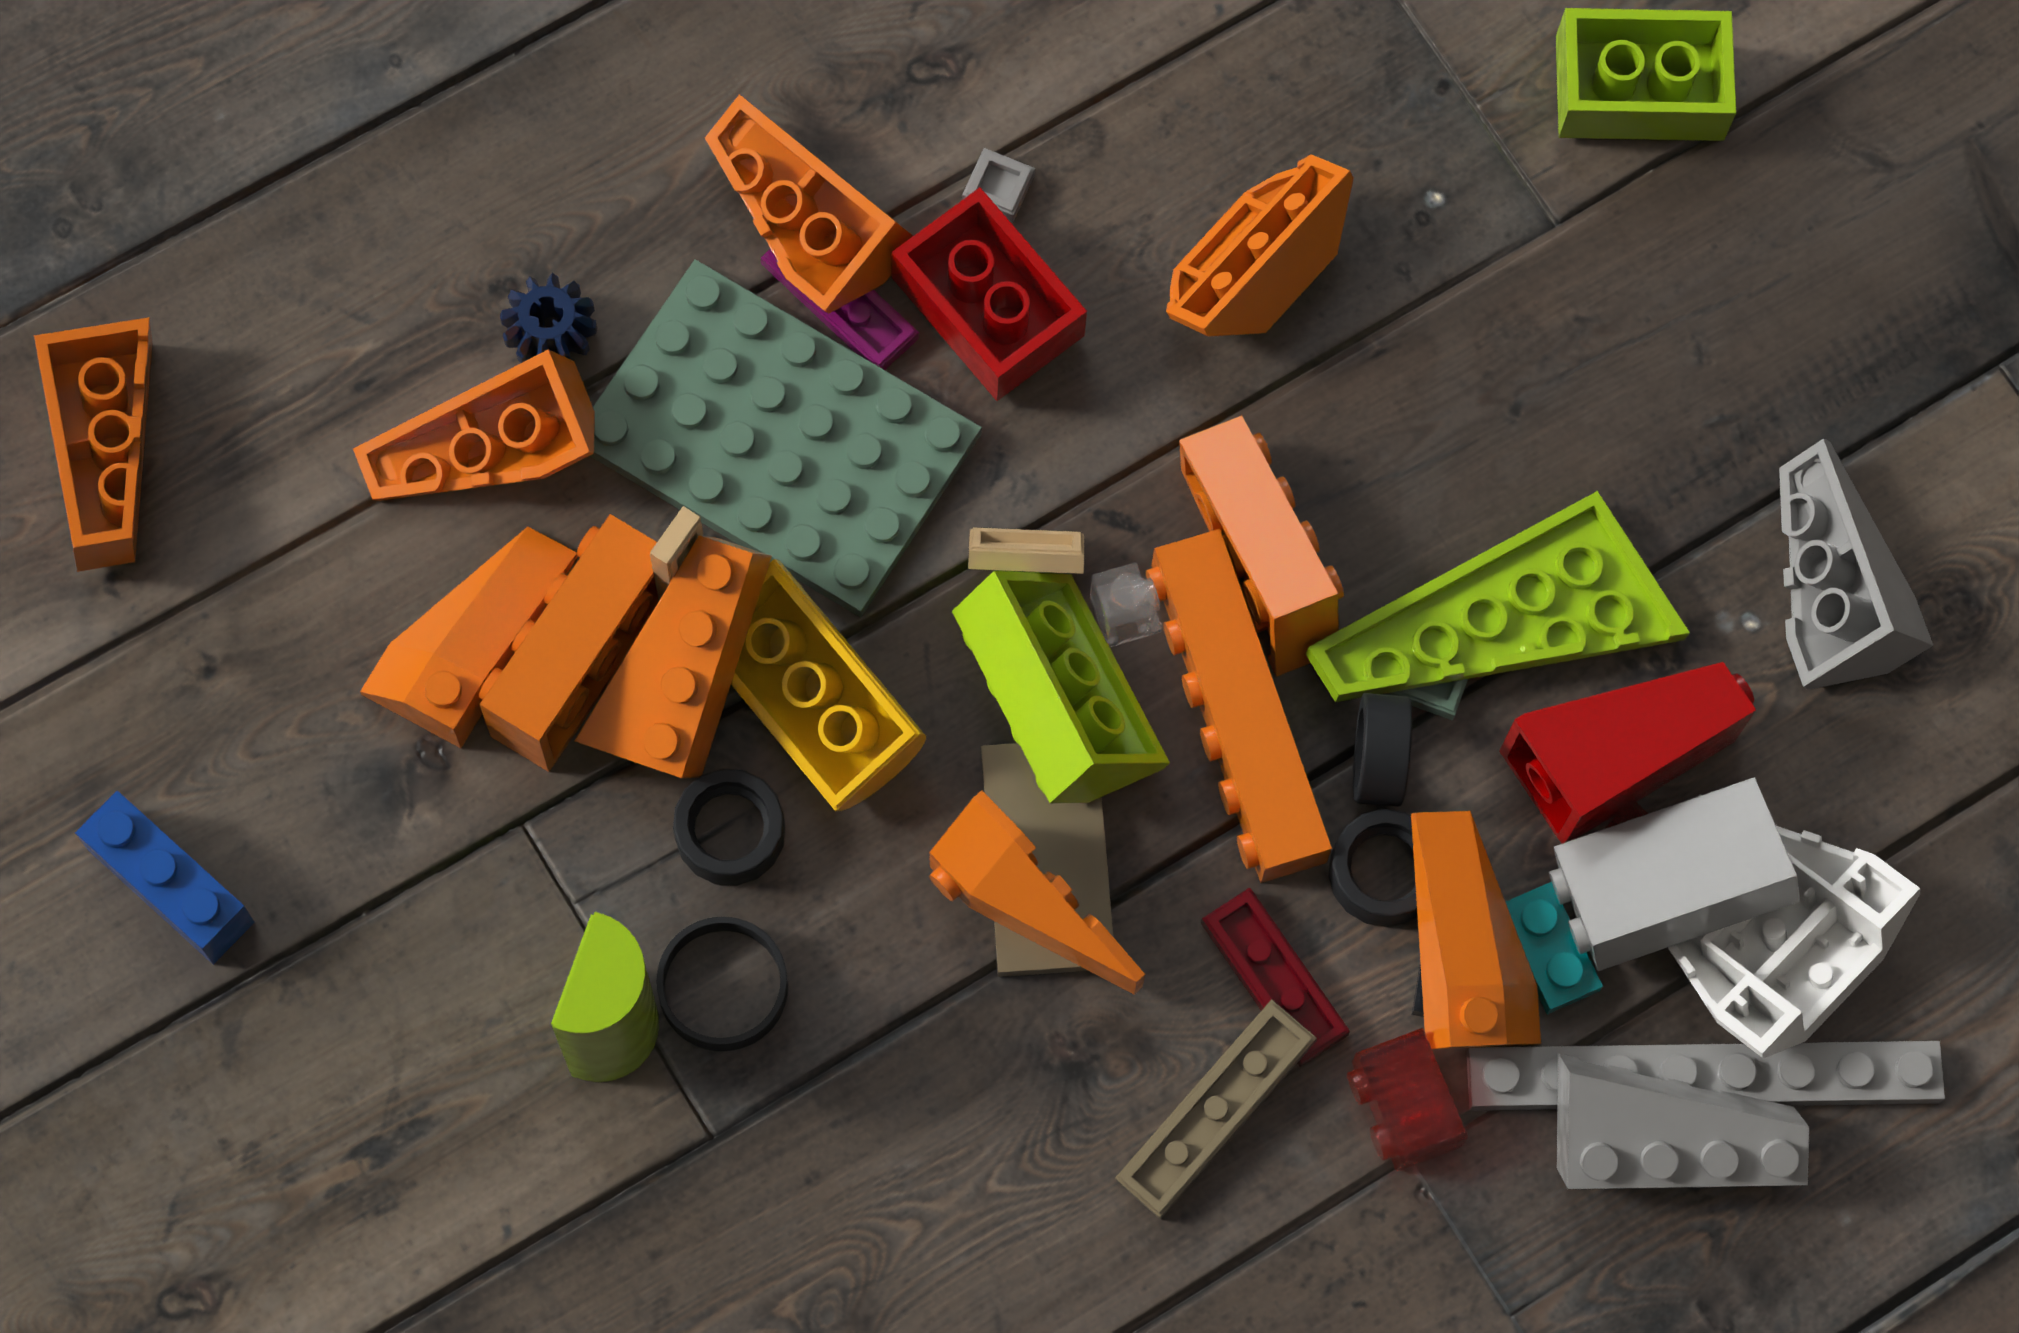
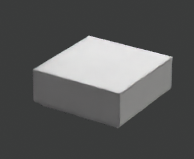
M983 148L962 194V200L981 187L1007 219L1013 223L1035 176V168Z

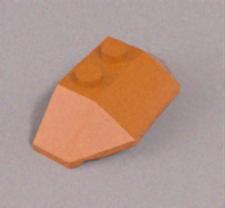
M1310 154L1298 161L1296 168L1277 173L1244 192L1173 269L1170 285V302L1167 303L1166 308L1170 319L1208 337L1266 333L1337 256L1354 180L1351 171Z

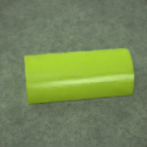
M598 912L590 915L551 1022L572 1077L586 1081H612L636 1070L652 1052L659 1032V1013L643 954L637 940L619 921Z

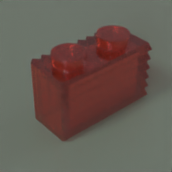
M1423 1028L1356 1052L1352 1060L1354 1070L1347 1072V1077L1357 1103L1360 1106L1368 1103L1377 1125L1370 1127V1134L1375 1149L1382 1161L1391 1158L1397 1172L1456 1150L1464 1145L1468 1139L1467 1131L1463 1127L1458 1110L1454 1105L1453 1098L1449 1093L1448 1086L1440 1072L1439 1064L1436 1062L1435 1055L1431 1050Z

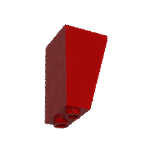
M1720 662L1524 713L1514 720L1499 752L1560 843L1563 844L1580 837L1734 743L1756 712V708L1753 705L1755 699L1745 679L1738 673L1732 675L1725 663Z

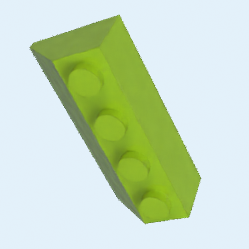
M993 571L952 610L963 632L964 642L972 650L987 680L989 691L997 699L1011 727L1012 736L1021 746L1036 776V783L1046 795L1049 803H1089L1159 772L1170 764L1071 574Z

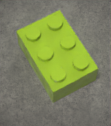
M1565 8L1556 34L1559 138L1725 140L1736 115L1732 11Z

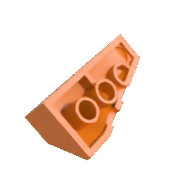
M527 526L388 645L362 687L361 695L451 744L462 748L482 715L479 705L482 699L479 698V693L485 680L495 668H500L501 670L505 668L515 653L512 650V644L516 635L528 620L536 623L548 605L544 602L549 587L560 573L568 574L578 557L577 552Z
M981 790L972 798L929 852L930 867L933 869L929 877L933 884L950 901L953 902L959 896L970 909L1135 995L1143 987L1145 973L1097 918L1088 914L1082 919L1075 910L1079 907V903L1071 892L1072 888L1060 875L1055 876L1048 871L1043 874L1037 867L1038 861L1032 853L1036 849L1034 844Z

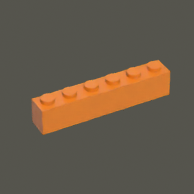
M1217 529L1154 548L1152 568L1146 570L1148 587L1155 603L1164 601L1170 621L1163 624L1165 636L1171 653L1173 655L1181 653L1188 671L1187 674L1182 675L1184 692L1191 708L1200 706L1206 727L1200 728L1202 744L1208 760L1211 762L1218 759L1225 779L1218 782L1219 792L1227 814L1237 813L1243 834L1237 836V844L1246 869L1255 867L1260 883L1327 863L1332 847L1221 530Z

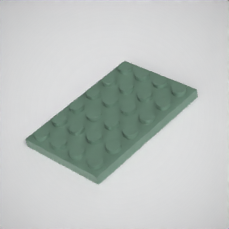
M694 259L593 406L595 411L594 454L590 455V457L679 510L683 506L700 516L701 523L736 544L772 556L770 562L773 559L780 560L795 579L861 618L980 438L982 427Z

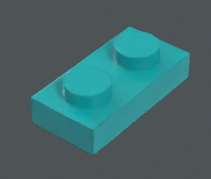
M1552 882L1506 901L1536 980L1538 997L1546 1014L1600 992L1603 985L1587 953L1580 954L1576 947L1568 923L1570 918L1563 904L1560 905Z

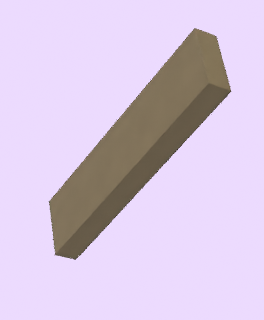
M1271 999L1115 1177V1180L1161 1220L1317 1041V1038Z

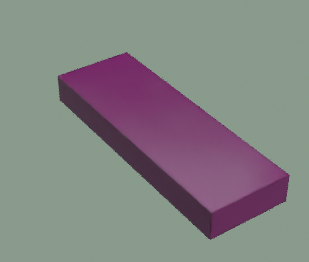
M771 249L761 257V264L850 349L883 370H886L919 339V332L875 290L828 314L784 277L777 265L778 260Z

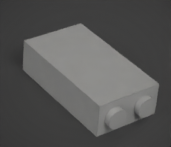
M1755 777L1554 846L1558 869L1549 871L1550 879L1560 905L1571 902L1577 918L1568 921L1576 947L1580 954L1590 951L1598 971L1800 902L1797 874Z

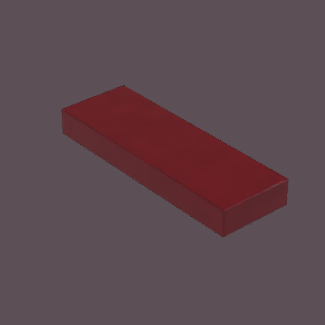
M1251 888L1246 889L1201 919V925L1259 1009L1262 1011L1272 999L1317 1038L1314 1045L1297 1063L1299 1067L1305 1065L1349 1035L1350 1030Z

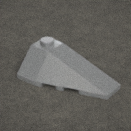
M1822 439L1779 468L1782 532L1789 536L1790 567L1783 569L1784 587L1791 589L1792 618L1785 620L1786 640L1803 687L1814 689L1888 674L1934 646L1914 593L1831 442Z

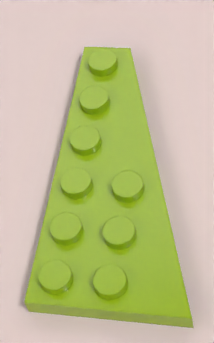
M1598 491L1316 642L1308 647L1305 655L1334 701L1340 702L1362 698L1364 693L1385 694L1683 641L1690 632Z

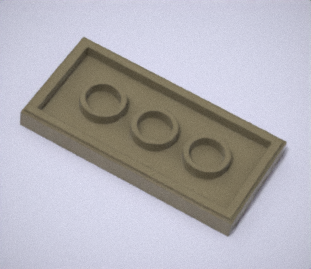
M1018 743L981 746L984 793L1034 844L1036 849L1032 853L1038 861L1037 867L1043 874L1048 871L1055 876L1060 875L1072 888L1071 892L1079 903V907L1075 910L1082 919L1088 914L1093 915L1113 936L1102 797L1089 803H1049L1046 795L1038 787L1036 776ZM994 921L998 977L1088 971Z

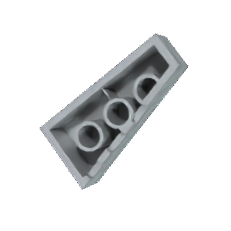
M1558 1053L1557 1170L1567 1189L1808 1185L1809 1126L1795 1107L1722 1090L1715 1092L1690 1086L1688 1082L1670 1078L1662 1080L1633 1073L1630 1069L1607 1064V1067L1583 1062L1577 1057Z

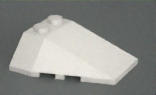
M1776 826L1797 874L1800 902L1668 947L1716 1022L1760 1057L1765 1058L1805 1042L1885 958L1920 895V888L1876 855L1858 848L1855 849V852H1851L1822 842L1820 835L1806 830L1799 834Z

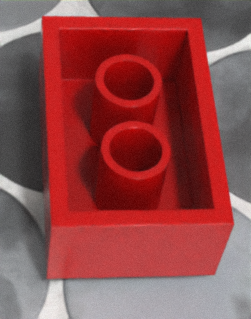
M981 187L891 252L892 279L996 401L1000 400L1085 336L1087 310Z

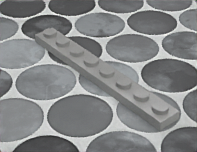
M1940 1041L1801 1043L1765 1058L1760 1057L1745 1044L1469 1048L1466 1052L1469 1111L1557 1109L1558 1053L1577 1057L1583 1062L1607 1067V1064L1630 1069L1633 1073L1662 1080L1670 1078L1688 1082L1690 1086L1715 1092L1722 1090L1788 1106L1939 1104L1945 1099Z

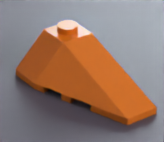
M739 94L706 135L705 140L732 187L740 194L754 219L755 227L760 235L765 238L778 260L777 265L784 277L828 314L883 285L892 275L891 252L913 235Z
M548 349L353 448L372 500L375 501L544 479L594 454L595 411L575 361Z
M1471 811L1412 813L1411 822L1426 1050L1541 1044L1537 983Z

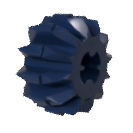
M552 272L547 279L546 286L539 287L537 280L529 276L526 280L527 294L515 290L510 291L508 299L513 308L502 310L500 320L501 324L508 328L503 333L504 343L506 347L518 348L516 355L519 362L522 363L548 349L568 359H571V351L587 356L590 348L586 337L595 336L597 333L596 320L590 317L595 309L591 298H580V285L575 280L560 289L559 277ZM554 317L558 320V322L554 319L552 320L553 327L551 328L540 327V324L546 325V318Z

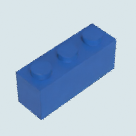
M116 791L75 832L92 855L213 965L255 923L239 900L119 791Z

